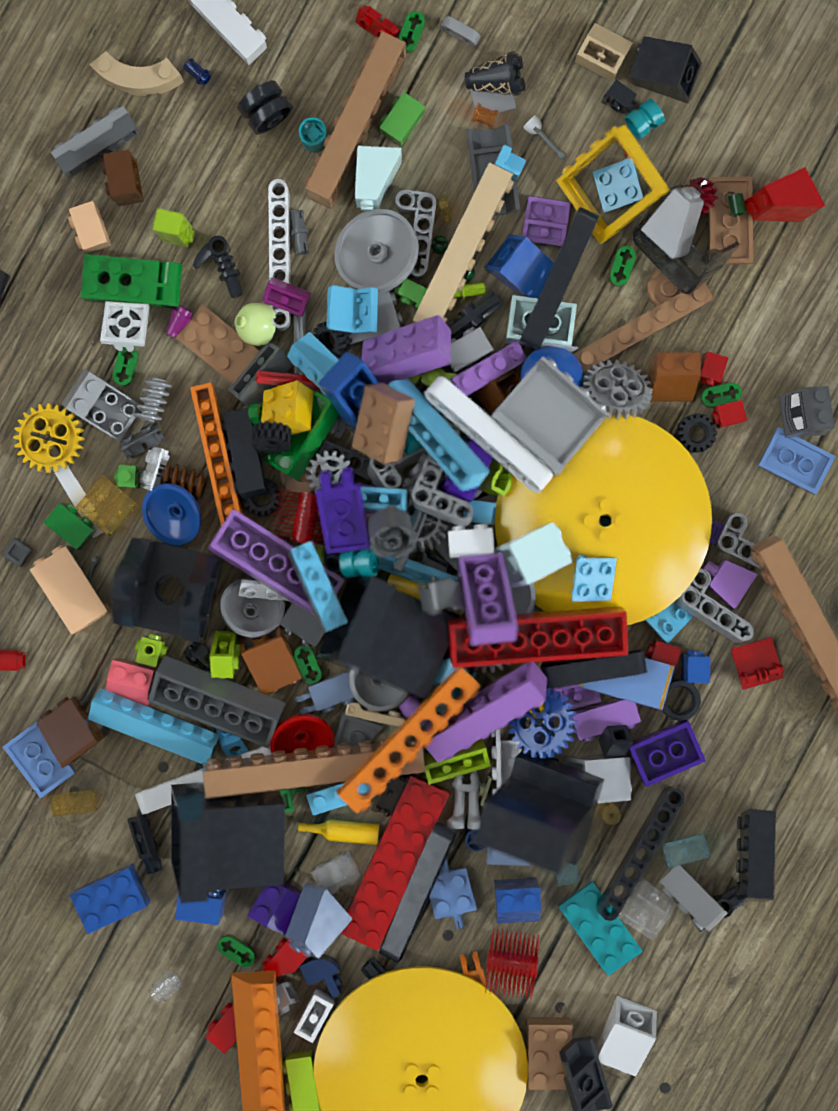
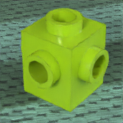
M149 633L148 636H142L141 640L138 639L135 646V652H138L135 662L158 667L161 659L167 654L168 647L165 646L166 641L161 640L160 635Z

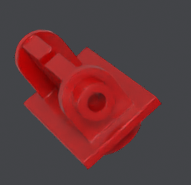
M364 5L363 8H359L355 23L375 37H379L382 31L393 37H396L400 32V29L397 28L398 25L387 18L380 22L379 20L382 15L371 6L367 7Z

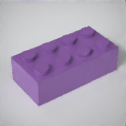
M440 315L363 341L362 360L378 383L388 385L391 381L403 380L450 364L451 329Z
M503 552L459 557L458 576H461L464 609L471 645L516 641L517 621Z

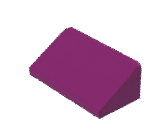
M272 277L267 283L262 302L303 317L312 293Z

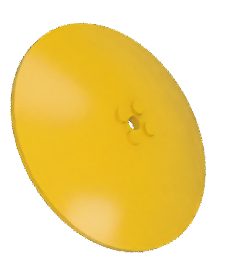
M612 414L610 418H605L564 466L565 468L557 476L553 475L540 493L531 491L513 475L509 491L504 496H497L495 535L498 546L545 524L554 522L561 531V539L564 545L570 550L572 563L533 582L536 594L534 604L545 612L622 607L627 612V625L646 620L671 605L689 587L704 561L709 546L712 527L711 502L704 477L698 465L684 446L670 433L652 422L637 416L633 417L630 414L627 420H625L623 415H620L619 420H616L615 414ZM603 514H607L611 518V523L607 527H602L599 524V518ZM578 555H586L587 558H617L611 601H572L571 590H573V577H575L574 571H576L577 564L575 560L578 558Z
M413 966L388 971L373 977L353 990L340 1002L332 1012L319 1037L314 1060V1079L319 1108L321 1111H519L526 1092L528 1061L524 1040L518 1024L506 1005L492 991L490 993V989L487 988L485 994V986L482 983L457 971L431 966ZM423 1074L428 1077L425 1083H418L416 1081L419 1075Z

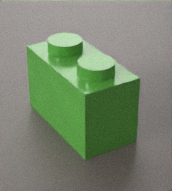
M403 92L401 97L397 96L391 104L392 110L388 115L384 114L379 122L380 133L400 147L403 146L425 113V106L405 92Z

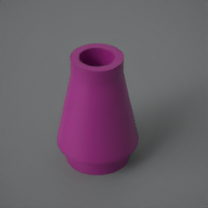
M181 305L176 307V309L173 308L165 332L176 338L181 330L192 320L191 316L193 313Z

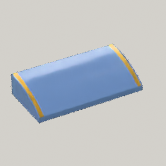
M645 658L647 673L579 684V687L663 710L675 666Z

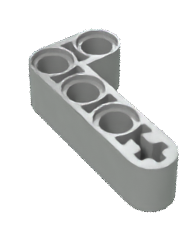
M402 190L396 195V207L401 213L415 215L413 229L417 235L418 243L422 242L427 246L425 251H418L417 258L421 259L422 269H420L419 273H416L413 268L410 273L413 279L420 280L426 276L428 271L436 199L431 193ZM403 197L411 200L408 206H402L399 202ZM424 200H429L433 205L429 209H424L421 207V203ZM426 221L430 227L427 230H420L418 224Z
M424 447L410 455L403 451L400 461L387 464L371 458L367 473L377 488L399 489L401 477L397 471L428 456L429 452ZM374 465H379L382 469H378ZM386 482H391L394 486H389Z
M740 513L728 515L723 522L724 526L715 546L718 550L763 571L759 565L754 563L750 555L745 558L741 554L743 546H748L751 554L753 552L750 547L755 545L741 538L748 524L746 517ZM734 517L740 520V526L737 529L731 525V520ZM725 536H728L731 540V545L728 548L722 545V539Z
M699 569L697 575L701 578V584H697L694 578L689 587L675 600L676 604L732 642L740 643L750 640L754 634L752 625L704 594L710 584L711 576L707 570ZM685 593L690 595V603L685 600ZM703 604L708 607V614L703 612ZM721 616H723L726 619L725 626H723L720 622Z

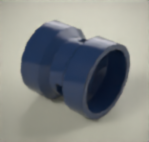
M468 829L465 833L466 846L472 851H480L485 847L475 843L476 829Z

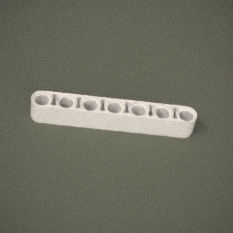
M275 179L269 184L268 188L269 280L272 277L275 278L278 272H283L286 274L283 282L291 284L290 193L285 181ZM283 187L285 191L282 195L278 196L274 194L275 188ZM277 208H283L285 213L281 217L274 216V211ZM282 229L285 231L284 237L280 239L275 238L274 233ZM277 251L285 252V257L282 260L274 258ZM270 305L276 317L278 315L286 316V321L282 325H277L275 318H272V325L276 326L275 329L283 331L289 328L291 313Z
M437 377L425 391L426 399L531 491L540 493L551 480L553 473L544 463L446 378Z
M262 746L240 754L242 758H249L254 753H263L264 756L272 755L270 746L269 748ZM203 768L136 793L135 797L142 815L171 805L172 784L197 783L200 792L205 791Z

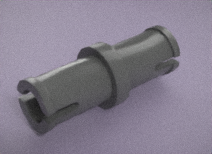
M303 210L290 211L293 228L291 235L294 237L296 255L309 254L306 236L308 235V229L305 228Z

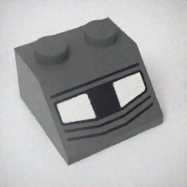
M829 386L807 387L779 396L785 438L827 435L835 428Z

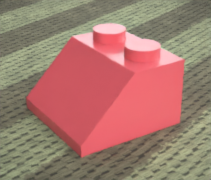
M119 658L113 659L107 678L106 690L149 706L148 700L157 668Z

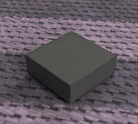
M13 538L2 556L17 566L22 567L33 549L19 539Z

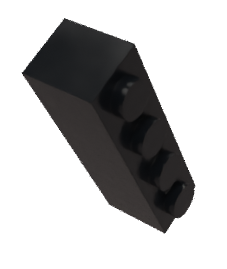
M249 408L223 413L225 421L221 422L224 434L227 433L228 441H225L227 452L232 455V461H229L232 474L235 473L236 481H233L236 494H240L243 500L268 494L260 452L251 446L252 428L254 425L248 415Z

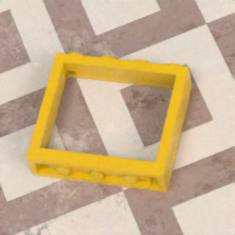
M626 125L619 128L614 126L611 130L605 133L606 137L603 140L595 141L590 146L591 150L588 153L580 154L575 159L576 163L573 166L568 165L562 171L563 175L556 180L577 211L579 207H582L600 215L574 177L618 140L651 187L652 191L609 226L599 216L592 232L599 244L612 238L670 191Z

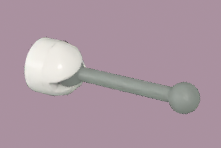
M534 115L523 128L529 134L534 135L538 133L558 154L560 160L565 159L566 153L560 151L541 131L542 123Z

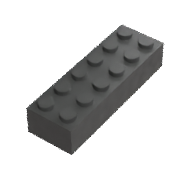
M164 656L155 673L148 702L266 748L270 746L271 737H273L276 726L279 724L286 704L283 701L232 681L211 677L209 672L168 656Z

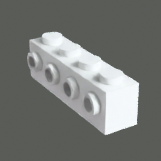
M188 0L193 8L248 65L267 49L265 35L259 29L255 31L250 26L251 21L244 13L240 15L235 10L237 7L232 0Z

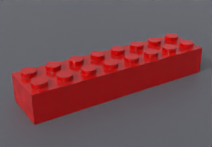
M622 607L515 614L517 621L516 641L471 645L466 618L448 619L449 651L452 668L628 655L627 612Z
M409 775L347 910L352 920L340 934L378 951L430 833L450 795L448 789L435 783L429 785L428 780L418 775Z

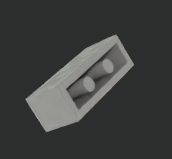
M679 864L660 881L664 886L663 892L671 899L675 897L679 901L677 906L685 914L690 912L694 917L693 923L700 930L705 928L710 932L728 914Z

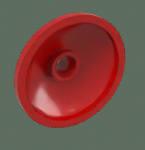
M310 714L294 715L286 718L276 726L273 737L270 740L271 753L280 750L285 751V753H292L294 749L307 748V751L316 750L315 747L317 746L332 748L335 744L334 733L330 725L320 717Z

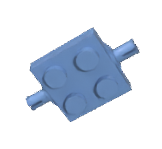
M446 858L430 894V901L435 919L453 917L456 929L465 927L461 915L465 912L477 910V905L467 866L458 869L449 868Z

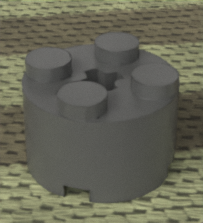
M389 505L368 519L370 545L372 551L377 556L386 558V556L399 558L412 550L414 532L411 518L405 511L398 509L394 505Z
M455 576L456 581H453V578H445L425 583V588H423L422 584L417 585L423 611H427L429 615L442 613V608L446 607L449 610L464 608L463 603L465 602L461 576Z

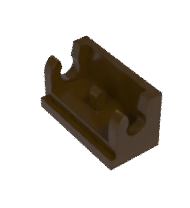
M399 775L394 780L391 778L385 784L387 786L386 789L376 796L371 811L381 812L385 817L391 816L408 780V776Z

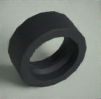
M681 679L671 680L662 710L663 713L671 719L678 721L692 718L700 708L701 697L699 691L693 684ZM678 687L687 689L692 696V703L689 709L680 713L671 710L667 703L670 691Z

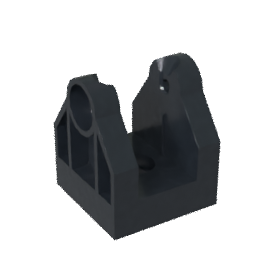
M132 538L122 560L116 568L112 582L113 624L131 628L137 626L180 636V639L198 643L206 640L224 559L215 554L143 538ZM175 575L177 576L176 579L183 586L184 594L169 604L162 596L158 586L167 578H172Z

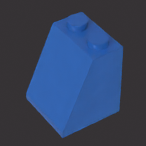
M509 234L485 265L484 269L518 295L538 299L554 262L528 238Z
M537 878L494 880L497 924L540 920L541 895Z

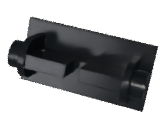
M193 641L189 645L192 649L187 646L183 652L186 655V660L192 665L196 664L201 670L211 673L210 658H206L210 651L201 642Z

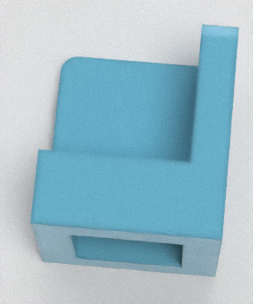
M504 145L495 165L512 173V178L517 180L526 160L511 153L512 148Z

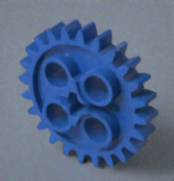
M552 688L547 689L544 712L541 713L539 707H533L531 709L535 716L528 710L522 717L514 718L513 721L508 722L509 725H513V729L509 733L516 735L512 741H519L518 749L525 747L524 754L531 753V756L536 758L538 755L540 758H546V755L554 757V751L557 754H561V747H569L566 741L574 740L570 733H577V730L572 728V725L578 723V721L572 720V717L577 713L570 712L573 704H565L568 697L563 696L560 698V691L554 693ZM529 717L531 720V725L527 729L525 726V720ZM557 717L560 719V726L558 728L554 726V720ZM540 719H544V720H543V724H544L546 727H541L542 722H541ZM550 730H552L556 734L555 737H553V734ZM542 733H544L546 736V740L543 744L540 742L539 739Z

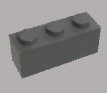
M269 342L262 348L228 391L248 407L254 403H263L264 391L274 388L276 385L257 383V371L287 373L293 364L287 357V354L272 342Z

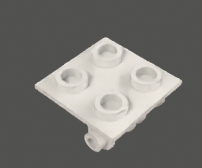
M154 446L151 450H148L145 458L147 466L145 471L141 472L139 478L140 487L152 491V488L160 485L161 478L156 475H162V473L157 471L158 468L164 469V467L159 465L167 464L170 457L168 455L169 451Z

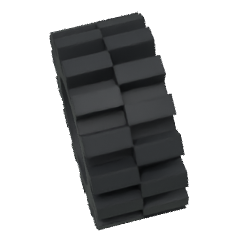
M327 321L316 325L317 328L313 330L316 333L313 335L337 359L341 358L352 348V345L349 344L352 342V338L348 336L351 333L329 330L327 328ZM330 333L332 334V336H333V338H334V342H335L334 347L332 346V344H331V342H330V338H329Z
M700 413L689 415L679 423V427L676 430V438L691 453L703 452L711 448L717 439L715 438L717 435L715 430L716 424H713V420L707 418L705 414L700 415ZM693 425H699L704 429V438L699 442H695L689 437V429Z
M265 421V423L258 422L252 428L251 446L257 449V451H263L266 454L267 452H271V454L275 452L278 454L285 453L291 447V428L288 425L283 426L281 422L276 424V421H272V423H269V421Z
M265 478L267 490L270 494V500L266 505H258L254 501V497L242 499L244 507L256 516H269L280 507V504L276 503L282 501L279 500L282 499L281 495H278L282 493L279 486L270 479Z

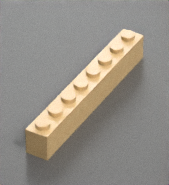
M489 162L413 318V323L436 315H440L446 323L447 318L444 316L447 310L452 311L457 301L454 296L457 290L461 292L465 285L466 279L463 277L466 271L471 272L476 262L473 257L476 251L481 252L485 240L482 238L486 231L490 233L495 223L492 218L495 212L500 213L505 201L501 199L505 192L509 194L514 184V181L511 180L512 173Z

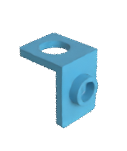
M217 729V733L220 735L221 748L228 758L248 752L247 746L240 737ZM232 747H241L238 751H230Z

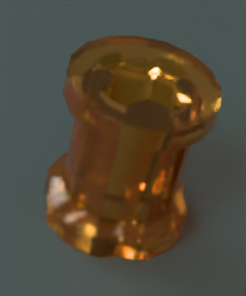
M478 103L471 121L488 125V128L492 129L498 110L492 111Z

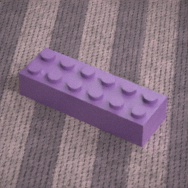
M233 509L207 549L315 617L287 554L294 547ZM322 566L336 595L344 579Z
M527 662L481 689L472 700L468 699L463 704L464 708L456 716L452 715L447 720L449 722L448 725L441 732L437 731L432 736L433 740L425 748L438 763L444 759L449 760L461 749H468L473 742L485 739L497 728L501 729L514 718L522 717L531 708L541 706L546 697V676L535 662ZM430 721L427 722L426 729L430 727Z

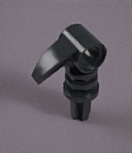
M213 236L196 255L193 267L198 269L207 259H214L215 265H219L218 272H222L219 276L220 281H225L231 298H238L243 295L237 278L240 275V271L234 269L236 263L231 262L233 256L229 255L230 246L224 237ZM217 243H224L225 246L221 252L214 251V246Z

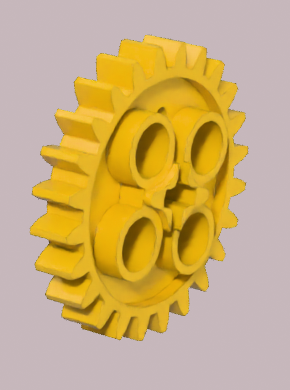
M47 403L46 409L42 404H39L38 411L31 407V415L23 413L26 418L25 421L18 419V422L22 425L21 428H14L19 432V435L13 436L14 439L19 440V443L15 444L14 447L21 448L17 455H25L22 462L28 463L31 461L29 467L33 469L37 466V471L42 472L44 467L46 473H51L52 467L55 472L60 471V466L68 469L66 462L74 464L75 462L72 457H80L76 450L84 448L79 445V441L85 440V438L79 437V434L84 430L77 428L81 422L78 420L73 421L75 418L73 413L67 416L68 409L66 408L60 412L61 406L57 404L54 409L50 403ZM44 419L46 427L40 431L37 424L40 420ZM65 425L67 432L64 436L60 437L58 429L60 426ZM31 432L65 440L67 444L63 445L31 435ZM35 440L40 442V448L37 451H33L31 447ZM55 446H59L61 449L58 457L52 455V449Z

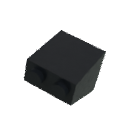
M644 36L642 43L637 47L635 63L630 67L629 75L635 86L688 103L702 65L693 46Z

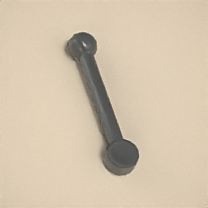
M97 556L91 558L92 564L87 575L89 582L96 564L99 563Z

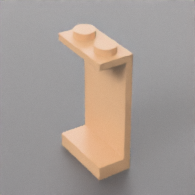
M60 545L51 551L53 555L47 559L42 557L33 563L34 567L30 571L72 635L83 630L112 610L107 603L104 604L74 559L70 552L72 548Z

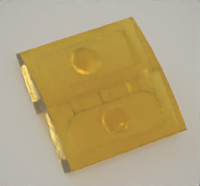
M102 475L77 504L76 508L105 534L111 537L138 504L111 480Z

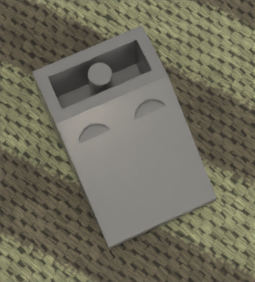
M85 368L61 403L66 409L119 442L136 418L134 414L140 412L137 409V405H141Z

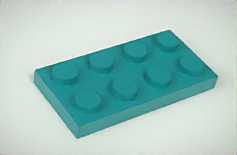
M590 881L558 904V907L607 976H609L643 951L619 917L613 921H607L598 914L596 906L602 893L595 883ZM610 904L606 905L603 909L604 914H609L612 911Z

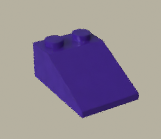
M285 881L284 885L264 886L253 904L248 917L267 928L286 935L302 891Z

